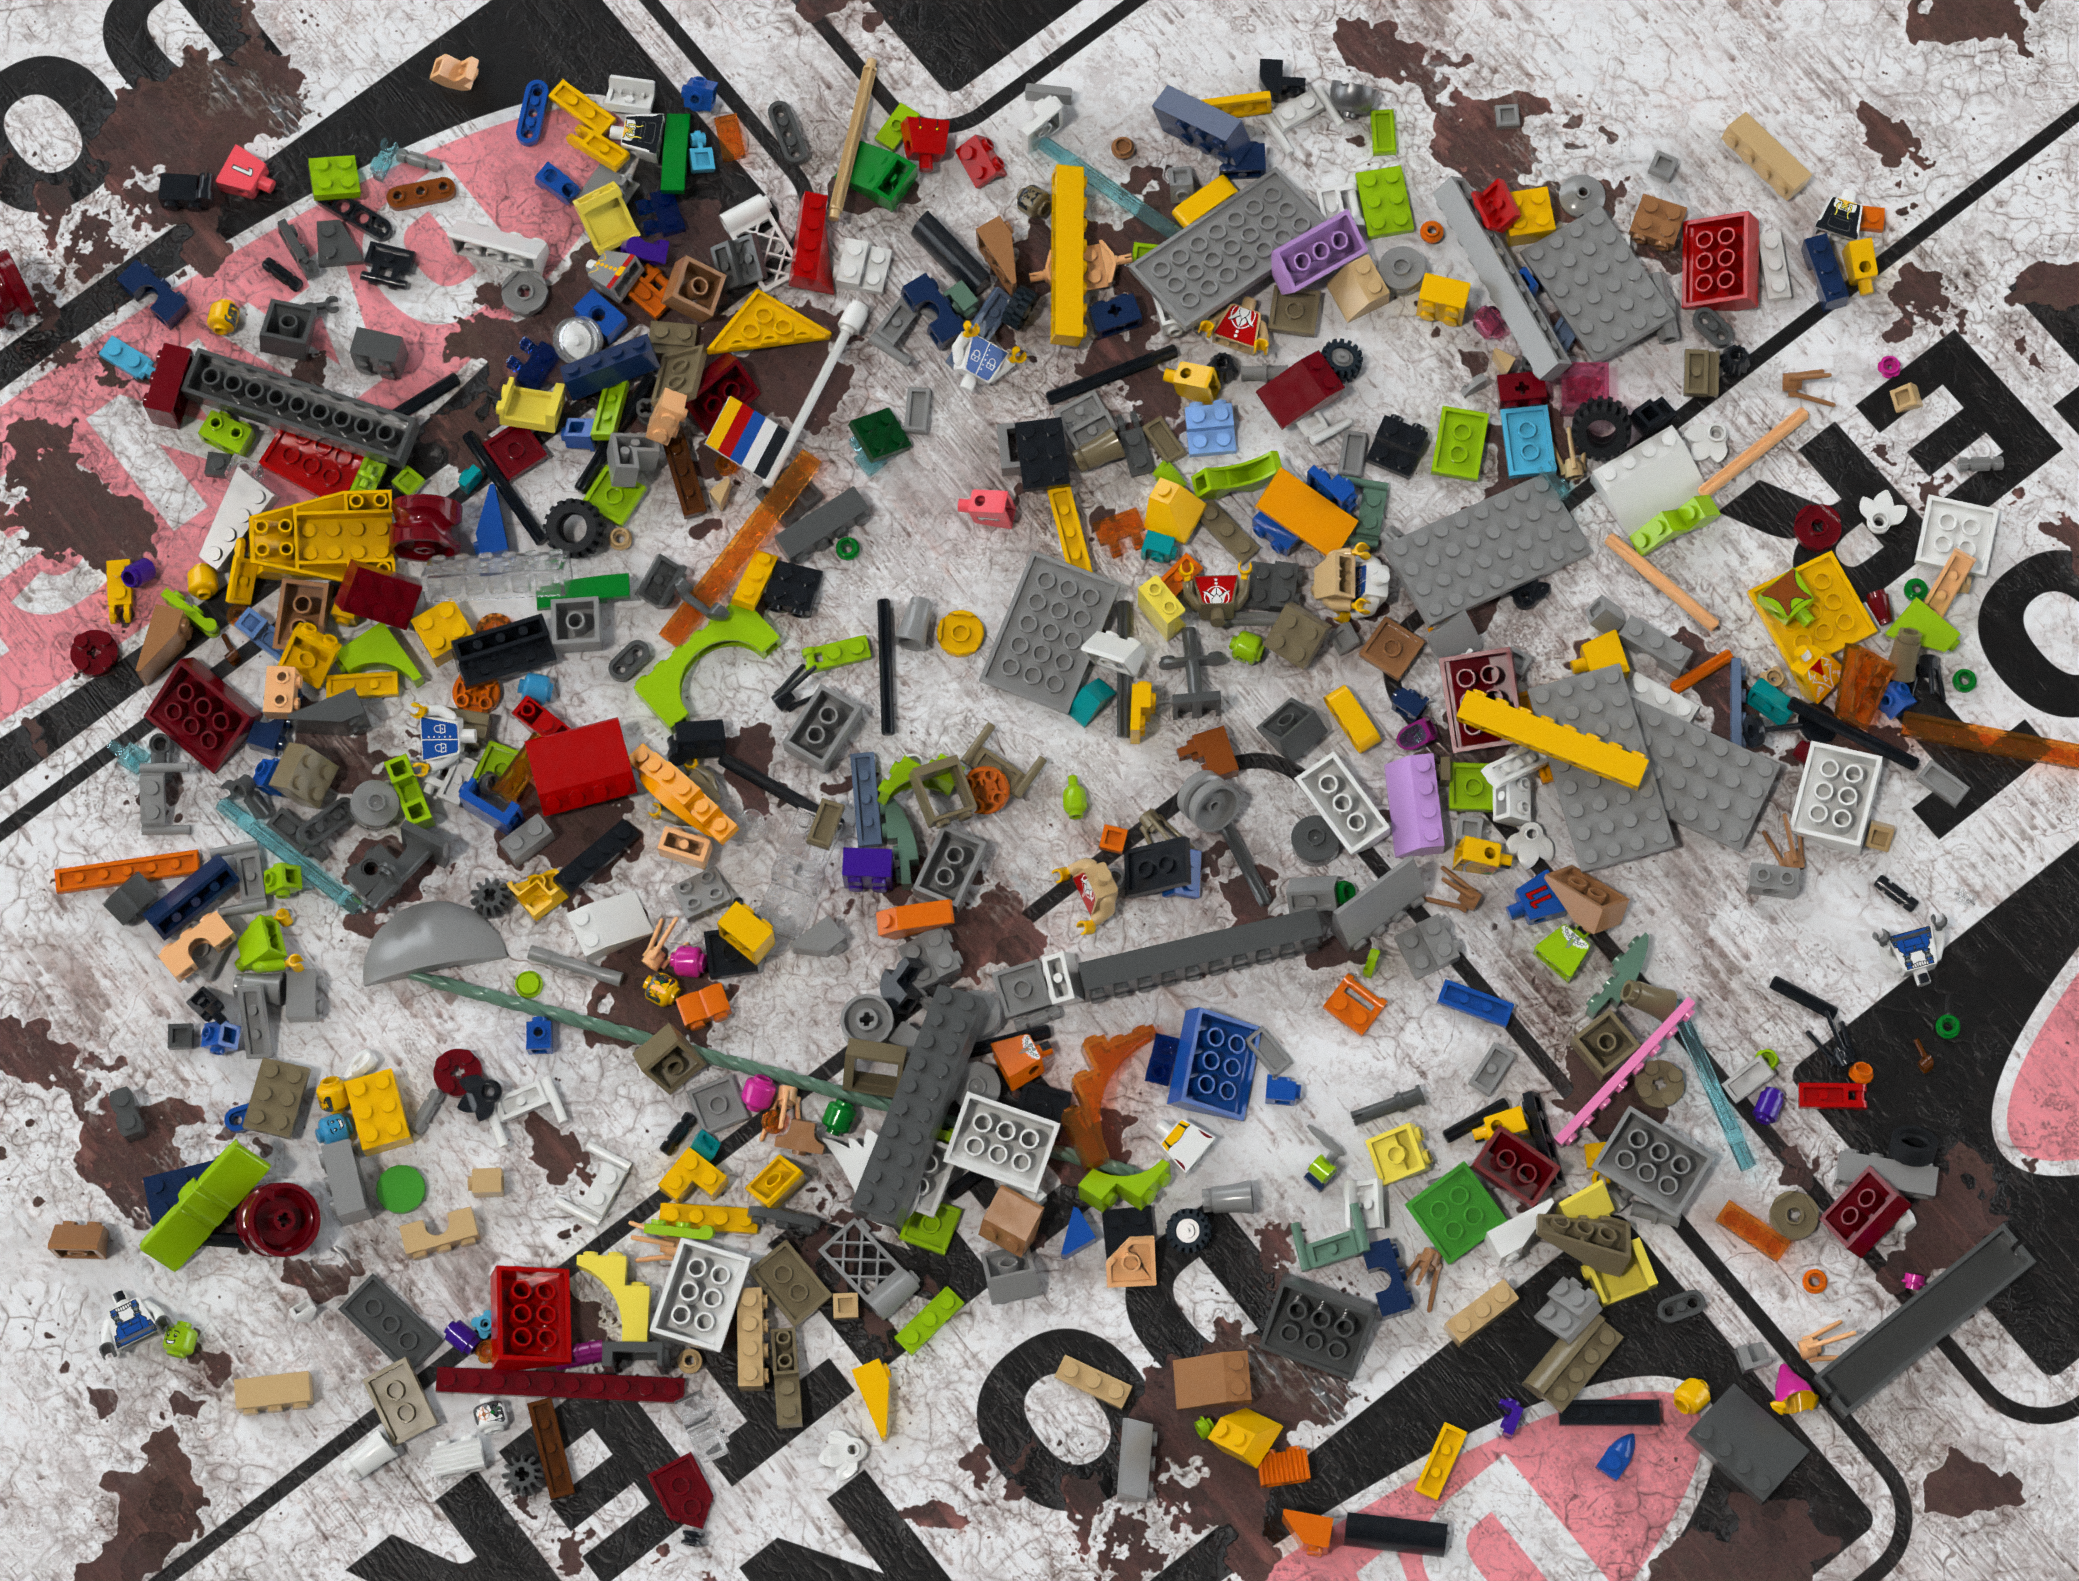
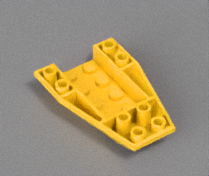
M392 490L341 491L249 516L250 563L342 582L350 559L395 572V558L389 551L390 523H392L393 513L391 508Z

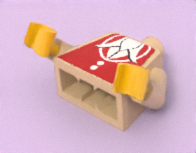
M1244 297L1241 306L1233 303L1229 304L1227 309H1221L1208 320H1203L1199 326L1198 333L1201 331L1207 332V338H1210L1212 334V343L1251 356H1255L1257 350L1264 351V355H1267L1270 337L1267 325L1261 320V313L1254 311L1257 304L1254 298Z
M1359 542L1355 549L1348 547L1330 551L1325 560L1315 567L1314 584L1310 588L1314 598L1322 601L1325 607L1333 611L1352 612V609H1355L1363 615L1370 614V611L1362 609V607L1366 603L1371 604V602L1364 598H1359L1353 602L1355 599V556L1358 555L1362 560L1370 559L1371 554L1363 552L1370 549V547L1364 542Z
M1083 858L1068 865V868L1054 869L1052 874L1059 872L1061 875L1060 880L1055 881L1056 883L1068 881L1071 875L1073 876L1074 883L1091 916V920L1079 921L1076 927H1085L1081 935H1090L1095 932L1096 925L1099 926L1115 912V902L1119 891L1105 862L1097 863L1093 859Z

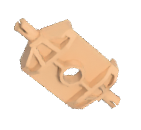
M1099 240V244L1087 246L1086 253H1083V260L1087 261V273L1083 275V282H1087V291L1111 287L1119 265L1133 263L1131 253L1116 256L1103 240ZM1049 250L1045 269L1029 273L1031 283L1045 280V283L1048 282L1051 287V250Z

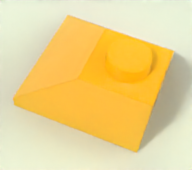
M1160 477L1148 499L1144 528L1145 530L1174 537L1176 542L1185 545L1207 508V504L1181 485Z

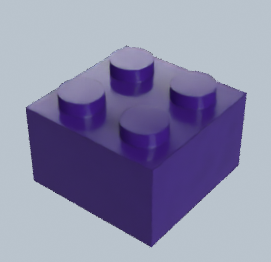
M843 847L842 878L844 888H848L851 892L873 889V892L886 893L887 890H893L894 858L892 849Z

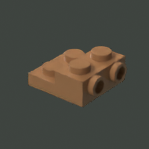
M1643 193L1628 235H1631L1630 239L1638 244L1646 243L1652 245L1659 251L1672 252L1685 218L1687 207Z

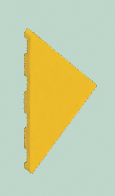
M757 288L709 345L707 354L830 340L832 332Z

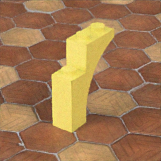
M585 1251L583 1255H577L576 1265L579 1270L596 1277L614 1296L621 1314L622 1342H649L652 1290L650 1286H646L645 1282H631V1285H627L629 1264L627 1256H623L621 1252H608V1256L598 1255V1252Z

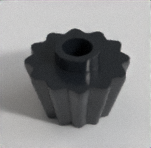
M1732 345L1724 349L1723 354L1719 356L1721 360L1719 366L1723 367V372H1728L1729 376H1740L1741 373H1746L1747 368L1751 366V357L1741 345Z
M1219 352L1217 355H1214L1207 364V366L1215 368L1220 384L1222 382L1228 384L1230 380L1235 379V375L1239 372L1237 369L1238 363L1232 355L1226 352Z

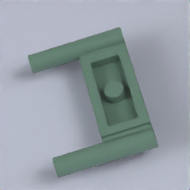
M1342 475V478H1348L1355 487L1364 488L1356 535H1349L1344 544L1356 546L1359 542H1364L1370 549L1377 550L1389 483Z
M1359 1203L1349 1205L1355 1227L1354 1230H1349L1307 1245L1304 1242L1300 1223L1290 1224L1302 1272L1319 1269L1359 1256L1361 1253L1371 1250Z

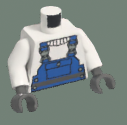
M1943 913L1942 920L1938 923L1936 922V916L1934 914L1931 915V922L1935 926L1933 929L1930 925L1890 936V933L1882 928L1883 936L1880 939L1876 932L1872 934L1873 939L1879 942L1878 949L1882 962L1893 972L1899 973L1902 978L1914 975L1917 987L1931 983L1928 971L1935 969L1937 962L1942 958L1945 947L1944 927L1948 922L1947 917Z
M125 1290L118 1291L112 1295L116 1307L107 1311V1318L103 1323L102 1345L99 1347L100 1354L103 1360H106L105 1356L108 1353H112L113 1357H116L115 1349L122 1354L164 1334V1327L170 1325L173 1328L174 1324L166 1316L163 1309L151 1301H142L139 1297L129 1300Z

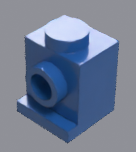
M567 418L566 425L561 430V440L565 441L567 448L590 449V452H595L598 440H592L590 435L595 418Z
M533 1017L532 1021L526 1022V1050L529 1055L553 1054V1025L551 1021H547L546 1017ZM535 1031H543V1034L539 1037L534 1035Z
M1267 1074L1265 1104L1294 1106L1295 1099H1300L1301 1085L1296 1084V1081H1292L1289 1077H1277V1080H1272V1075Z

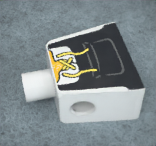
M628 114L625 118L624 127L611 125L609 137L613 140H621V147L627 150L630 156L658 164L666 125L664 114Z
M1844 189L1841 198L1831 196L1815 224L1812 236L1827 233L1829 241L1846 246L1849 241L1858 240L1863 206L1854 203L1857 194L1852 190Z

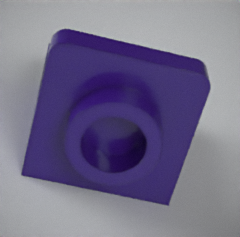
M1500 1399L1498 1407L1511 1413L1510 1415L1505 1413L1500 1428L1504 1429L1502 1436L1511 1440L1524 1408L1520 1407L1521 1403L1514 1399Z

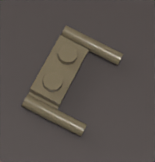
M988 722L961 758V762L970 766L972 770L981 766H992L999 769L1008 779L1010 794L1020 799L1047 760L1039 756L1025 775L983 747V744L996 728L995 725Z

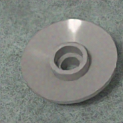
M1575 175L1568 178L1562 184L1559 191V202L1562 209L1575 218H1579L1580 215L1586 214L1600 205L1603 208L1606 195L1602 184L1589 175ZM1579 191H1585L1587 195L1581 196Z

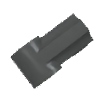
M163 733L153 735L149 740L151 763H173L175 747L172 741ZM167 742L164 750L157 751L159 743ZM165 772V783L173 782V772Z

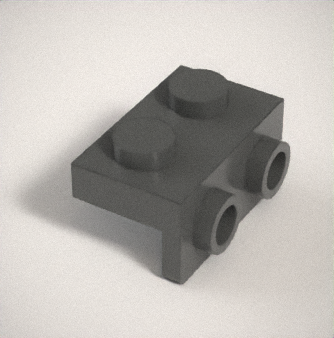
M657 554L635 595L657 609L669 607L676 596L674 594L676 589L674 582L679 576L686 579L687 574H685L687 566L684 564L679 566L664 555Z

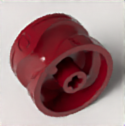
M7 248L0 251V330L9 325L13 313H21L25 318L38 313L33 298Z
M432 494L404 495L392 501L391 508L397 522L390 523V553L399 558L416 562H445L453 560L460 555L461 542L456 541L451 533L452 528L462 522L463 506L458 501Z
M286 1182L265 1183L253 1188L239 1203L235 1219L238 1235L245 1246L254 1253L267 1257H291L305 1251L316 1239L321 1223L320 1210L314 1197L303 1187Z

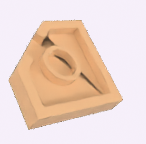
M1154 1235L1130 1236L1106 1260L1107 1288L1157 1285Z

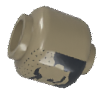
M1029 185L1026 188L1020 189L1017 194L1018 209L1030 218L1038 219L1045 217L1049 213L1051 197L1040 187Z

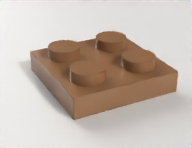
M1385 616L1359 652V657L1399 682L1425 645V641Z

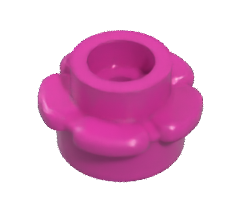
M1886 356L1878 363V371L1885 378L1896 377L1901 371V364L1896 357Z
M1905 1272V1277L1901 1280L1906 1283L1905 1288L1920 1290L1921 1286H1926L1924 1283L1925 1276Z

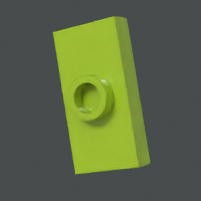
M900 102L874 137L875 141L894 153L903 141L900 124L907 116L920 117V114Z

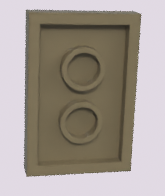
M704 344L662 355L661 368L658 371L650 402L654 409L665 387L687 395L686 402L696 399L707 357V348Z
M263 1057L242 1127L247 1130L291 1140L311 1069Z
M784 1240L748 1270V1273L762 1287L763 1291L768 1294V1297L795 1328L833 1298L831 1292L787 1240Z
M404 1357L362 1379L393 1447H397L439 1424L408 1357Z

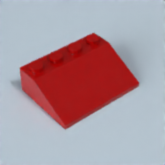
M1750 211L1683 221L1682 309L1697 310L1702 307H1708L1713 311H1740L1758 308L1759 220Z
M618 717L524 741L544 816L637 793L636 782Z
M496 1265L490 1275L492 1369L524 1370L571 1364L569 1269Z

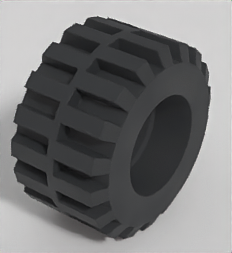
M1603 395L1598 396L1597 400L1591 397L1588 398L1587 404L1582 402L1579 409H1576L1572 420L1573 443L1575 447L1578 446V451L1581 454L1586 452V458L1591 459L1594 456L1596 457L1595 461H1601V458H1605L1606 461L1611 460L1612 455L1615 458L1620 456V450L1624 452L1627 449V444L1630 443L1632 430L1631 416L1628 415L1626 406L1622 407V402L1619 400L1613 402V397L1610 396L1607 399H1603ZM1606 420L1612 423L1616 429L1608 436L1599 437L1592 434L1588 426L1594 421Z
M577 498L561 500L557 502V506H552L549 509L551 511L550 514H546L544 518L547 519V522L543 524V529H546L544 538L549 541L547 543L548 546L553 548L557 554L574 559L589 557V554L596 553V549L603 545L601 541L603 538H606L607 534L604 533V528H607V524L603 522L605 517L599 512L600 509L588 501ZM577 514L584 518L587 530L585 536L580 541L572 543L566 539L563 527L570 516Z

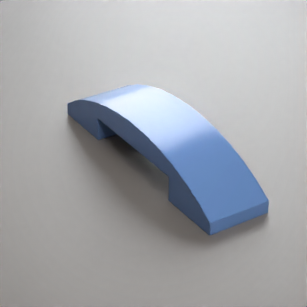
M248 607L234 626L279 662L284 650L272 648L275 627L269 624L268 620L252 608Z

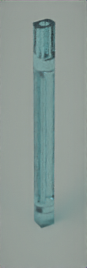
M1049 137L1042 138L1037 148L1059 164L1084 167V176H1087V183L1165 237L1170 238L1182 230L1174 222Z
M228 797L220 799L216 805V809L255 840H258L260 844L283 862L301 866V875L350 914L354 915L360 911L364 903Z
M1682 998L1677 999L1675 1010L1683 1002ZM1691 1018L1686 1023L1682 1020L1676 1026L1679 1029L1678 1032L1740 1171H1746L1757 1164L1738 1126Z

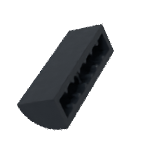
M926 211L914 225L911 236L957 283L962 280L977 297L991 285L990 274L929 211Z
M1348 1512L1344 1546L1444 1558L1448 1524Z

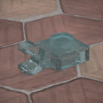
M385 137L380 142L382 151H380L378 157L373 158L370 165L374 179L380 182L384 181L392 165V158L399 149L397 142L394 143L392 148H386L388 140Z
M855 436L849 439V445L858 454L854 457V461L869 478L887 464V459L871 464Z
M1551 459L1548 461L1551 471L1545 472L1542 467H1539L1538 472L1548 481L1550 486H1553L1559 495V499L1563 501L1571 495L1568 492L1571 488L1564 478L1559 479L1556 476L1557 465Z
M111 740L107 746L109 752L120 757L117 763L137 776L140 774V763H147L151 758L150 753L131 742L127 747H124L118 742Z

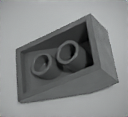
M355 688L287 715L296 733L350 736L353 734H363L367 731V728L371 727Z

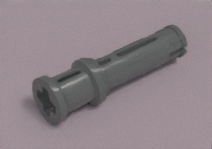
M1419 1084L1415 1085L1414 1089L1402 1093L1399 1091L1395 1092L1392 1098L1350 1111L1354 1125L1358 1126L1398 1110L1404 1113L1408 1108L1419 1104L1422 1106L1426 1105Z

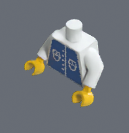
M967 320L963 324L965 331L959 334L952 345L954 371L964 376L959 387L964 391L972 393L976 383H993L1015 366V362L1023 363L1027 355L1026 352H1023L1022 355L1016 356L1020 351V347L1015 346L1011 351L1012 356H1008L1009 352L978 336L980 327L977 323L970 329L972 324Z
M1358 555L1355 556V599L1353 602L1359 598H1364L1371 602V604L1366 603L1362 607V609L1370 611V614L1363 615L1355 609H1352V612L1333 611L1340 614L1333 619L1343 624L1348 622L1351 617L1352 619H1358L1374 615L1377 608L1388 597L1389 567L1382 565L1381 561L1374 555H1371V558L1368 560H1362Z
M417 702L411 703L412 707H419L417 713H410V715L420 719L422 761H426L425 763H413L412 767L420 765L422 771L414 776L424 777L428 772L446 768L458 760L459 754L464 752V743L477 742L476 729H463V718L457 717L456 713L442 704H425L422 706Z

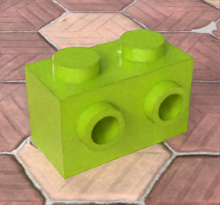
M211 410L198 432L202 442L227 454H231L243 461L256 439L253 427L245 421L237 422L224 411L218 413Z

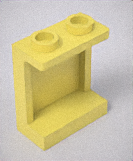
M614 181L572 201L592 246L598 255H602L607 250L615 251V248L621 246L624 240L641 235L622 198L623 194Z
M509 377L507 385L503 384L502 400H498L496 405V414L499 415L500 425L555 433L565 404V384L556 383L553 392L516 387L515 378Z
M1158 575L1153 576L1138 587L1139 609L1168 642L1186 627V624L1179 617L1185 613L1184 606Z
M1640 1237L1631 1240V1259L1620 1277L1596 1271L1582 1263L1583 1266H1580L1584 1279H1589L1592 1286L1591 1290L1598 1295L1599 1299L1597 1301L1602 1308L1654 1289L1658 1285L1657 1278Z

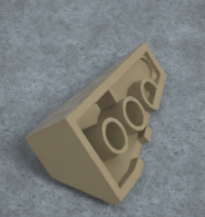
M1537 1214L1536 1216L1537 1236L1596 1271L1620 1277L1631 1259L1630 1222L1610 1216H1599L1598 1219H1588L1587 1215H1579L1578 1218H1568L1564 1214Z

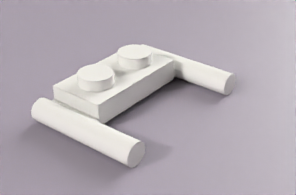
M1321 85L1272 110L1271 114H1267L1262 118L1286 156L1293 154L1294 150L1283 133L1325 109L1338 128L1346 123L1338 110L1332 105L1329 96Z
M1318 411L1296 422L1306 438L1309 437L1312 445L1329 438L1353 424L1351 418L1346 417L1328 427Z
M546 1076L541 1080L506 1093L495 1103L494 1112L488 1120L500 1148H505L509 1145L501 1122L505 1123L544 1107L549 1102H551L559 1124L568 1121L551 1076Z
M589 1141L585 1150L606 1160V1162L604 1161L584 1197L581 1207L561 1197L556 1199L554 1206L598 1227L633 1163Z

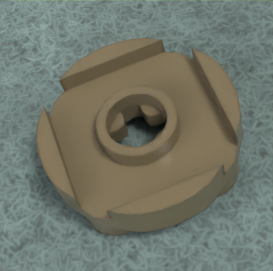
M1648 1061L1644 1068L1636 1075L1634 1081V1089L1640 1101L1645 1106L1655 1110H1663L1677 1103L1684 1090L1682 1071L1668 1061ZM1662 1079L1663 1083L1666 1084V1088L1662 1087L1660 1091H1657L1656 1085L1652 1084L1653 1081Z
M1786 1191L1777 1196L1773 1201L1768 1213L1769 1223L1773 1231L1784 1240H1803L1814 1232L1818 1223L1819 1210L1817 1204L1809 1195L1796 1191ZM1789 1210H1792L1794 1213L1797 1211L1800 1213L1797 1222L1788 1219L1790 1215Z

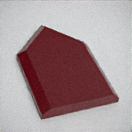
M689 1452L647 1474V1477L669 1520L703 1530L714 1495L692 1453Z

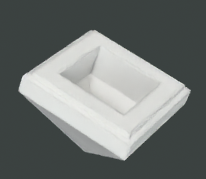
M311 1297L289 1309L295 1322H311L317 1310Z

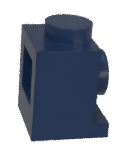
M1397 688L1390 699L1393 701L1391 709L1414 723L1420 719L1429 706L1430 698L1425 696L1424 699H1421L1420 694L1413 689Z

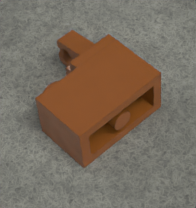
M1224 725L1192 735V739L1186 741V746L1176 750L1179 761L1192 758L1193 762L1204 763L1201 765L1202 770H1212L1224 780L1239 776V768Z

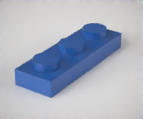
M1447 979L1444 981L1437 1000V1004L1506 1028L1514 1004Z

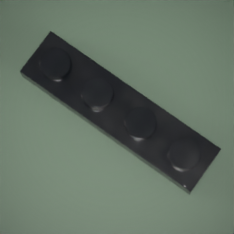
M622 819L553 877V882L568 897H571L636 842L640 834Z
M1534 1091L1525 1092L1522 1094L1524 1100L1522 1101V1107L1525 1114L1529 1117V1132L1535 1138L1537 1145L1535 1149L1561 1167L1540 1093ZM1561 1168L1548 1186L1549 1188L1560 1189L1566 1186Z
M1573 1400L1562 1414L1558 1412L1559 1426L1660 1425L1659 1400Z

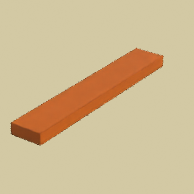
M196 849L54 869L56 893L59 895L121 886L136 871H139L148 882L187 877L201 867L200 853Z

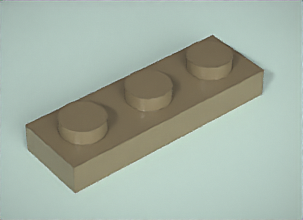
M1210 499L1206 503L1207 508L1201 516L1199 523L1238 562L1242 561L1243 566L1260 551V547Z

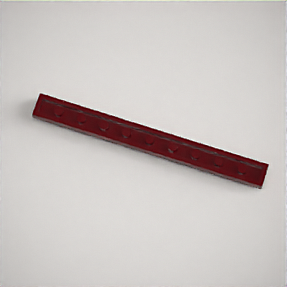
M437 1367L435 1391L436 1393L533 1398L551 1397L554 1399L684 1405L686 1380L685 1378Z

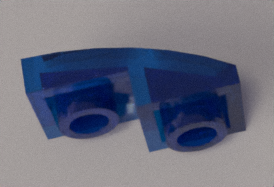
M1156 1033L1144 1081L1169 1086L1178 1051L1179 1038Z

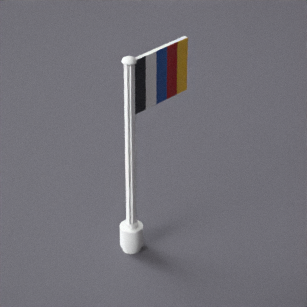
M852 300L851 304H847L838 322L841 332L790 431L782 428L734 397L729 396L704 445L762 479V484L765 487H775L774 482L849 337L859 334L868 317L867 312L869 308L857 300Z

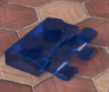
M661 190L649 193L651 200L642 199L636 201L639 216L655 211L657 220L642 222L645 236L662 232L663 238L686 232L674 194H661Z
M523 336L518 343L520 345L519 348L530 354V358L526 364H523L519 359L510 355L506 361V364H508L506 367L518 374L516 377L517 382L529 389L538 390L562 354L542 340L537 346L529 338Z

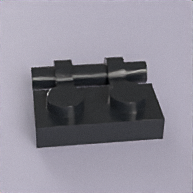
M370 241L364 263L365 266L372 267L371 272L362 271L360 280L368 281L369 284L375 286L377 284L385 285L392 290H397V288L406 290L408 281L399 278L401 274L410 276L416 252ZM380 270L391 271V277L379 275Z

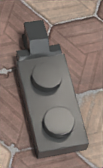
M285 218L278 221V233L307 281L320 275L316 261L310 260L308 257L309 252L305 244L298 242V233L293 224L289 225Z
M281 807L267 822L266 827L302 856L304 855L306 858H309L312 855L322 863L328 856L326 851L319 846L322 841L310 848L299 844L296 838V831L302 823ZM304 833L305 837L310 839L309 834Z

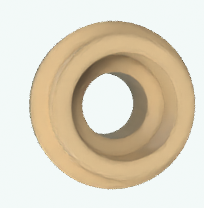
M615 528L609 534V544L615 550H626L632 543V535L626 528ZM618 537L625 538L622 543L616 541Z
M694 1349L682 1351L677 1359L678 1367L686 1374L696 1373L702 1366L700 1353ZM693 1357L694 1363L687 1365L685 1363L686 1358Z

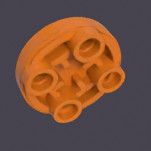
M459 674L453 686L452 696L458 709L491 713L500 701L501 690L498 681L466 690Z
M981 766L971 770L966 775L978 807L974 813L991 814L1005 806L1010 795V785L1003 772L992 766Z

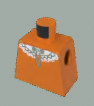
M1028 1034L991 1043L993 1058L1011 1091L1018 1089L1043 1074L1045 1070L1042 1058L1053 1054L1048 1040L1035 1045Z

